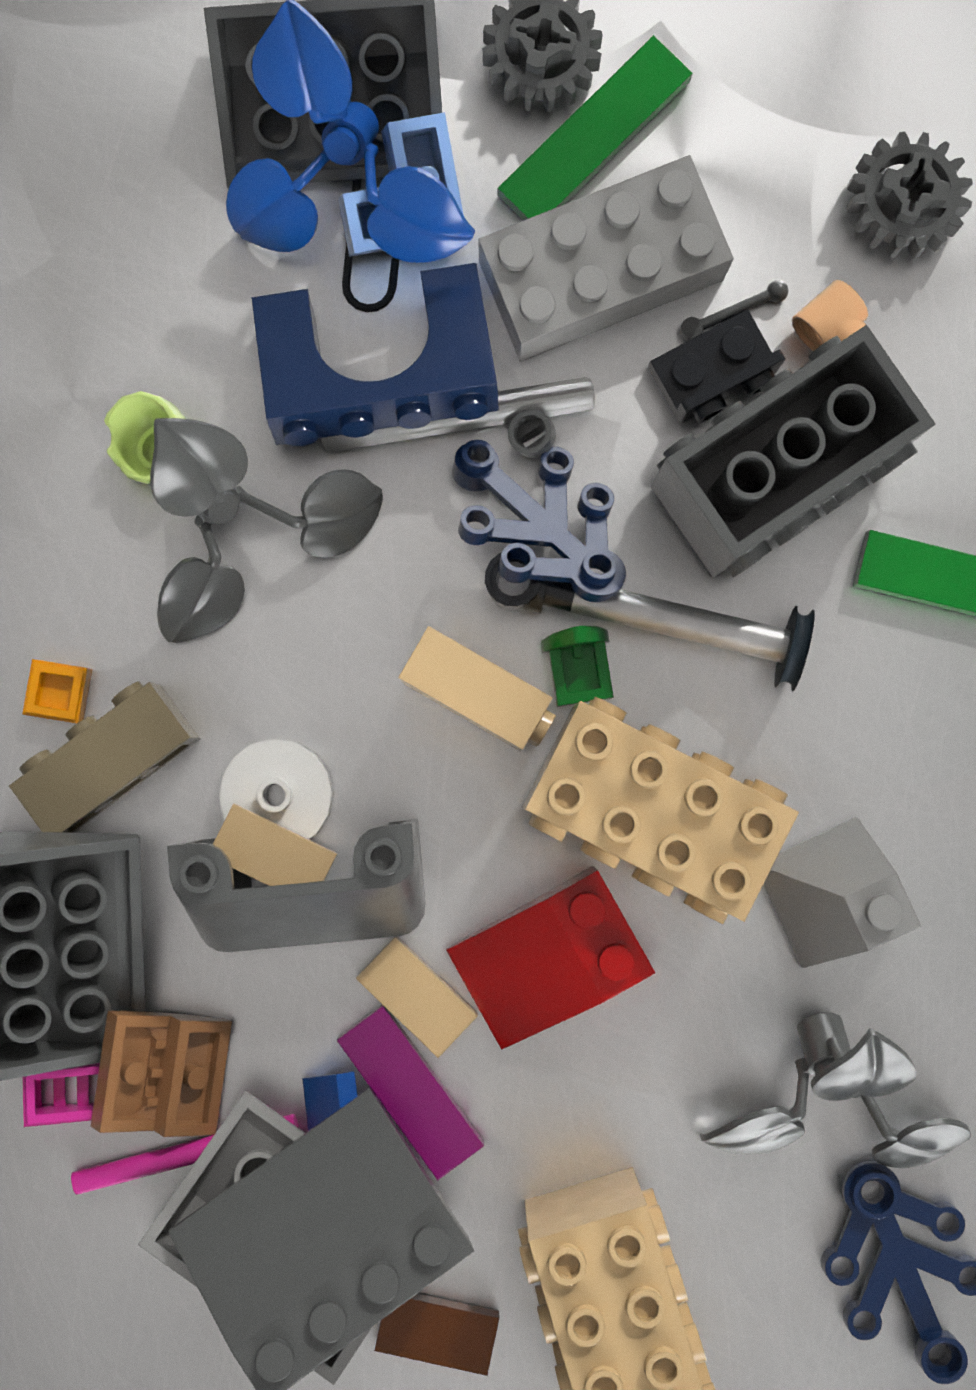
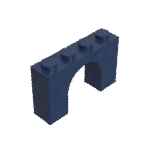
M470 263L420 271L429 327L426 345L418 359L409 368L398 375L379 381L350 379L337 373L325 363L320 353L316 317L308 289L251 297L266 420L275 444L306 446L320 438L339 435L358 438L367 436L378 429L397 426L406 429H416L424 427L435 420L455 417L461 420H474L484 416L487 412L499 411L497 379L477 264Z

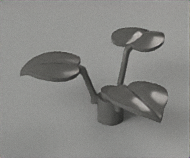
M183 418L155 419L154 453L150 472L152 494L164 511L172 515L183 517L197 515L194 523L201 530L209 553L208 562L195 557L186 558L180 561L167 575L158 599L157 619L161 634L168 642L179 643L191 640L221 628L239 610L245 592L243 578L234 567L228 565L219 566L221 563V553L211 528L213 523L223 524L230 521L238 512L239 503L243 502L290 527L303 528L300 537L301 547L312 556L332 557L353 548L370 531L381 508L383 500L382 489L361 473L353 470L343 469L327 472L318 477L304 493L301 501L303 516H293L248 494L241 486H237L247 472L248 457L244 446L233 434L216 425L198 420Z
M835 1013L815 1014L803 1019L797 1025L804 1058L795 1061L798 1072L795 1104L790 1110L784 1107L762 1109L738 1118L707 1134L700 1133L701 1141L706 1144L737 1154H763L788 1146L805 1133L804 1124L800 1120L806 1115L809 1075L812 1074L815 1075L811 1080L812 1091L819 1098L841 1101L861 1096L881 1135L887 1140L872 1148L873 1158L882 1165L895 1168H910L927 1164L948 1154L971 1137L967 1124L950 1118L921 1121L906 1127L901 1132L890 1127L874 1097L894 1093L911 1084L917 1076L915 1065L901 1047L872 1028H869L857 1045L850 1049L842 1018Z

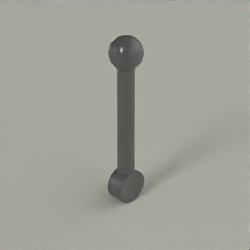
M776 280L768 285L766 291L699 320L696 317H689L681 325V336L686 341H689L702 334L703 330L730 319L747 309L750 310L770 300L781 302L788 296V286L785 282Z

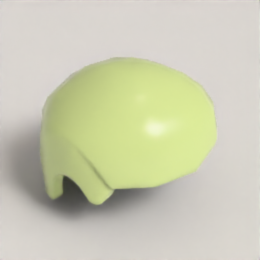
M142 391L122 396L107 412L104 422L110 429L111 444L106 451L113 462L120 467L121 471L129 479L150 485V472L154 453L155 419L186 418L170 401Z

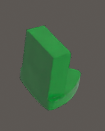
M575 626L553 633L541 641L542 653H549L557 707L574 705L580 701L587 703L594 700L595 697L602 700L614 698L605 643L610 642L608 630L598 626Z

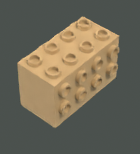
M595 697L594 700L590 701L589 705L582 701L578 702L572 707L522 805L525 810L533 813L528 824L561 842L567 831L584 840L580 848L583 853L616 869L621 859L636 866L632 874L633 878L670 897L674 887L687 892L684 904L721 924H724L728 914L745 922L799 814L798 811L784 805L788 794L758 779H755L754 782L745 779L741 783L731 778L730 775L734 767L708 753H693L692 757L676 750L681 740L660 728L648 724L647 727L642 726L639 731L623 723L627 712L605 700Z
M633 1167L525 1200L527 1226L518 1229L522 1245L519 1247L529 1284L539 1281L541 1283L535 1286L539 1302L537 1311L546 1343H552L557 1363L555 1371L560 1390H715L705 1363L707 1360L686 1302L688 1297L678 1265L675 1263L670 1245L659 1246V1244L670 1241L661 1208L657 1203L653 1188L641 1190Z

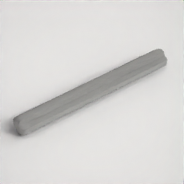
M587 377L498 391L499 411L487 412V414L478 419L461 420L455 417L431 421L426 426L416 429H406L397 426L374 430L371 434L364 437L351 438L339 435L321 438L325 451L331 453L509 424L518 413L528 409L538 410L547 417L589 411L595 406V391L591 379Z

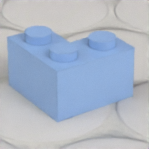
M445 112L388 122L381 131L389 172L407 166L428 171L448 188L463 214ZM366 190L342 194L338 199L349 257L383 251L371 238L367 229L368 218L376 205L367 199Z

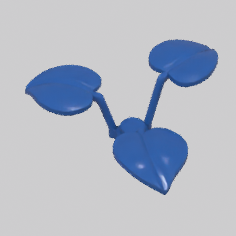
M286 0L255 48L252 58L253 79L263 99L280 114L287 117H299L309 112V116L314 123L329 122L324 128L321 138L324 149L293 182L285 168L273 159H258L241 168L229 186L226 199V212L233 230L240 234L242 239L271 251L292 252L304 247L310 242L317 230L318 213L313 201L300 190L312 180L328 161L331 160L339 165H353L363 158L365 164L366 197L372 204L376 205L368 218L367 229L371 238L384 252L402 261L425 263L446 258L459 251L472 240L475 229L463 216L451 192L437 177L417 167L397 168L389 172L382 179L377 190L375 157L379 153V149L376 145L372 144L379 131L377 117L368 106L359 102H350L352 78L349 67L340 49L325 28L295 0Z

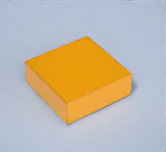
M32 659L22 715L79 723L85 716L93 669Z

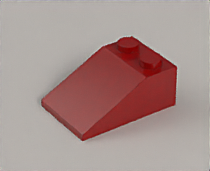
M594 866L446 949L501 1050L600 1005L656 973L602 876Z

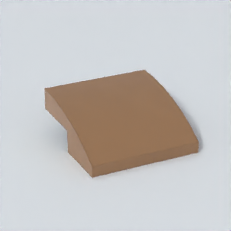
M108 1010L90 1127L99 1133L155 1131L163 1137L214 1135L217 1129L232 1021L224 1018L187 1014Z

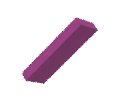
M379 1006L337 1038L339 1045L437 1180H440L484 1147V1140L385 1006Z

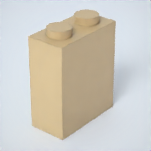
M430 626L427 627L398 677L404 685L520 752L524 749L527 742L536 747L539 746L556 717L555 714L546 710L553 697Z

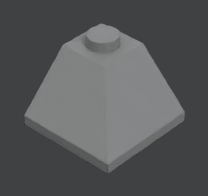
M856 817L780 851L763 884L802 968L870 951L922 927L897 872Z

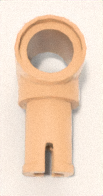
M835 280L795 314L791 321L801 341L810 350L815 351L835 336H838L843 341L866 325L864 321L868 317V310L862 298L850 285L844 281Z

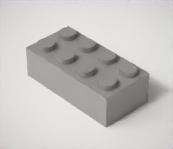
M691 155L478 239L479 264L520 362L722 282L734 260Z

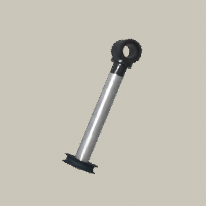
M501 553L497 554L489 562L485 571V585L491 599L498 607L506 611L520 612L527 610L541 614L543 606L775 661L777 662L774 680L775 688L781 682H788L791 684L792 692L796 689L809 653L815 620V610L813 609L808 615H801L798 613V606L795 605L786 629L625 590H620L615 596L605 601L589 602L580 598L572 589L571 583L530 580L528 588L522 594L510 596L503 593L498 587V581L501 576L498 570ZM508 560L515 567L526 566L521 560Z

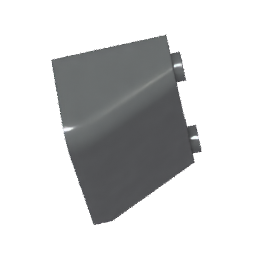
M418 819L389 822V825L370 829L363 834L354 848L353 864L355 878L255 887V879L233 869L230 859L224 851L213 845L216 838L193 840L167 846L169 876L173 890L201 938L209 947L216 951L237 952L397 937L408 934L417 928L425 914L426 901Z

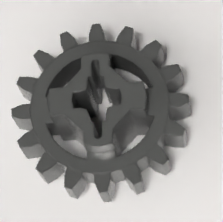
M509 0L508 10L495 5L492 9L493 24L484 25L483 43L487 46L482 48L483 66L491 67L489 70V83L491 86L505 83L504 100L509 103L519 94L524 97L525 111L529 112L536 100H543L547 112H553L555 98L560 96L568 105L574 104L576 97L575 86L588 91L591 88L593 78L591 72L599 71L602 53L597 50L601 49L603 34L601 30L593 29L596 15L593 9L579 13L580 0ZM539 46H546L545 51H538ZM512 64L518 65L523 74L519 72Z
M903 131L899 132L892 143V147L882 138L871 151L872 155L864 153L855 167L858 173L852 176L847 185V190L857 195L851 198L846 206V210L848 213H860L862 216L853 228L856 233L869 229L874 234L869 243L870 248L875 249L884 241L890 244L889 257L895 258L903 247H908L911 257L916 259L925 251L926 244L936 252L945 244L947 236L953 237L964 223L960 217H963L972 206V201L962 197V195L972 186L973 181L972 178H958L957 172L965 163L963 157L949 161L945 157L950 145L947 141L933 149L929 147V133L923 132L915 144H910L909 137ZM904 164L898 170L888 168L893 165ZM909 181L908 189L904 188ZM910 202L914 203L910 210H908ZM933 217L938 218L927 226L914 228L915 223L919 220L930 222Z

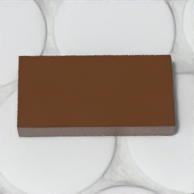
M417 1293L381 1320L374 1351L487 1376L499 1323V1311Z

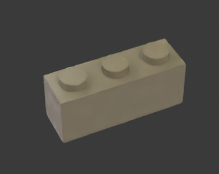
M140 681L129 685L111 700L115 707L97 720L94 715L83 719L67 731L65 736L69 741L51 754L48 749L43 750L20 766L19 770L23 775L10 784L9 787L42 832L75 833L201 739L161 685L148 682L143 686Z

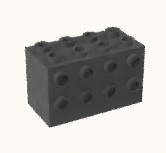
M867 325L843 341L838 336L828 340L808 356L810 361L798 371L792 373L790 368L777 374L760 388L762 393L749 404L744 406L741 401L734 403L711 421L713 426L704 434L695 438L691 433L677 441L663 453L665 458L656 465L659 472L650 487L713 578L726 569L733 578L772 551L767 543L774 538L778 545L782 546L821 518L816 510L817 508L821 507L825 514L828 515L870 484L865 478L866 475L874 484L902 465L903 462L918 453L913 442L936 425Z

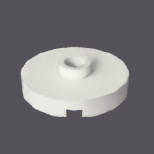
M269 739L252 743L233 757L222 775L219 802L223 819H226L233 803H236L310 840L320 832L331 813L334 792L329 773L317 754L298 742ZM273 784L280 785L285 792V799L279 806H273L266 800V791Z

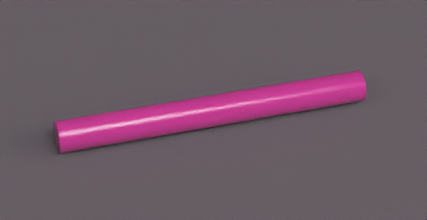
M295 1114L282 1116L299 1128ZM214 1135L74 1171L71 1174L73 1191L76 1195L192 1165L197 1161Z

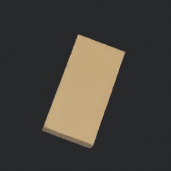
M233 803L213 842V845L222 849L228 856L233 869L268 886L324 881L338 854L236 803Z
M398 936L394 937L356 977L437 1058L478 1017V1013Z

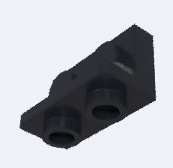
M747 309L651 360L648 368L679 425L695 417L699 424L724 411L728 407L725 400L744 390L747 397L760 393V388L775 377L774 374L786 359L780 349L772 353Z

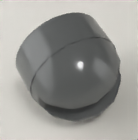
M534 409L524 410L518 413L510 422L508 427L509 442L523 456L537 458L554 446L556 438L555 427L544 413ZM546 429L544 436L529 446H524V442L535 438Z

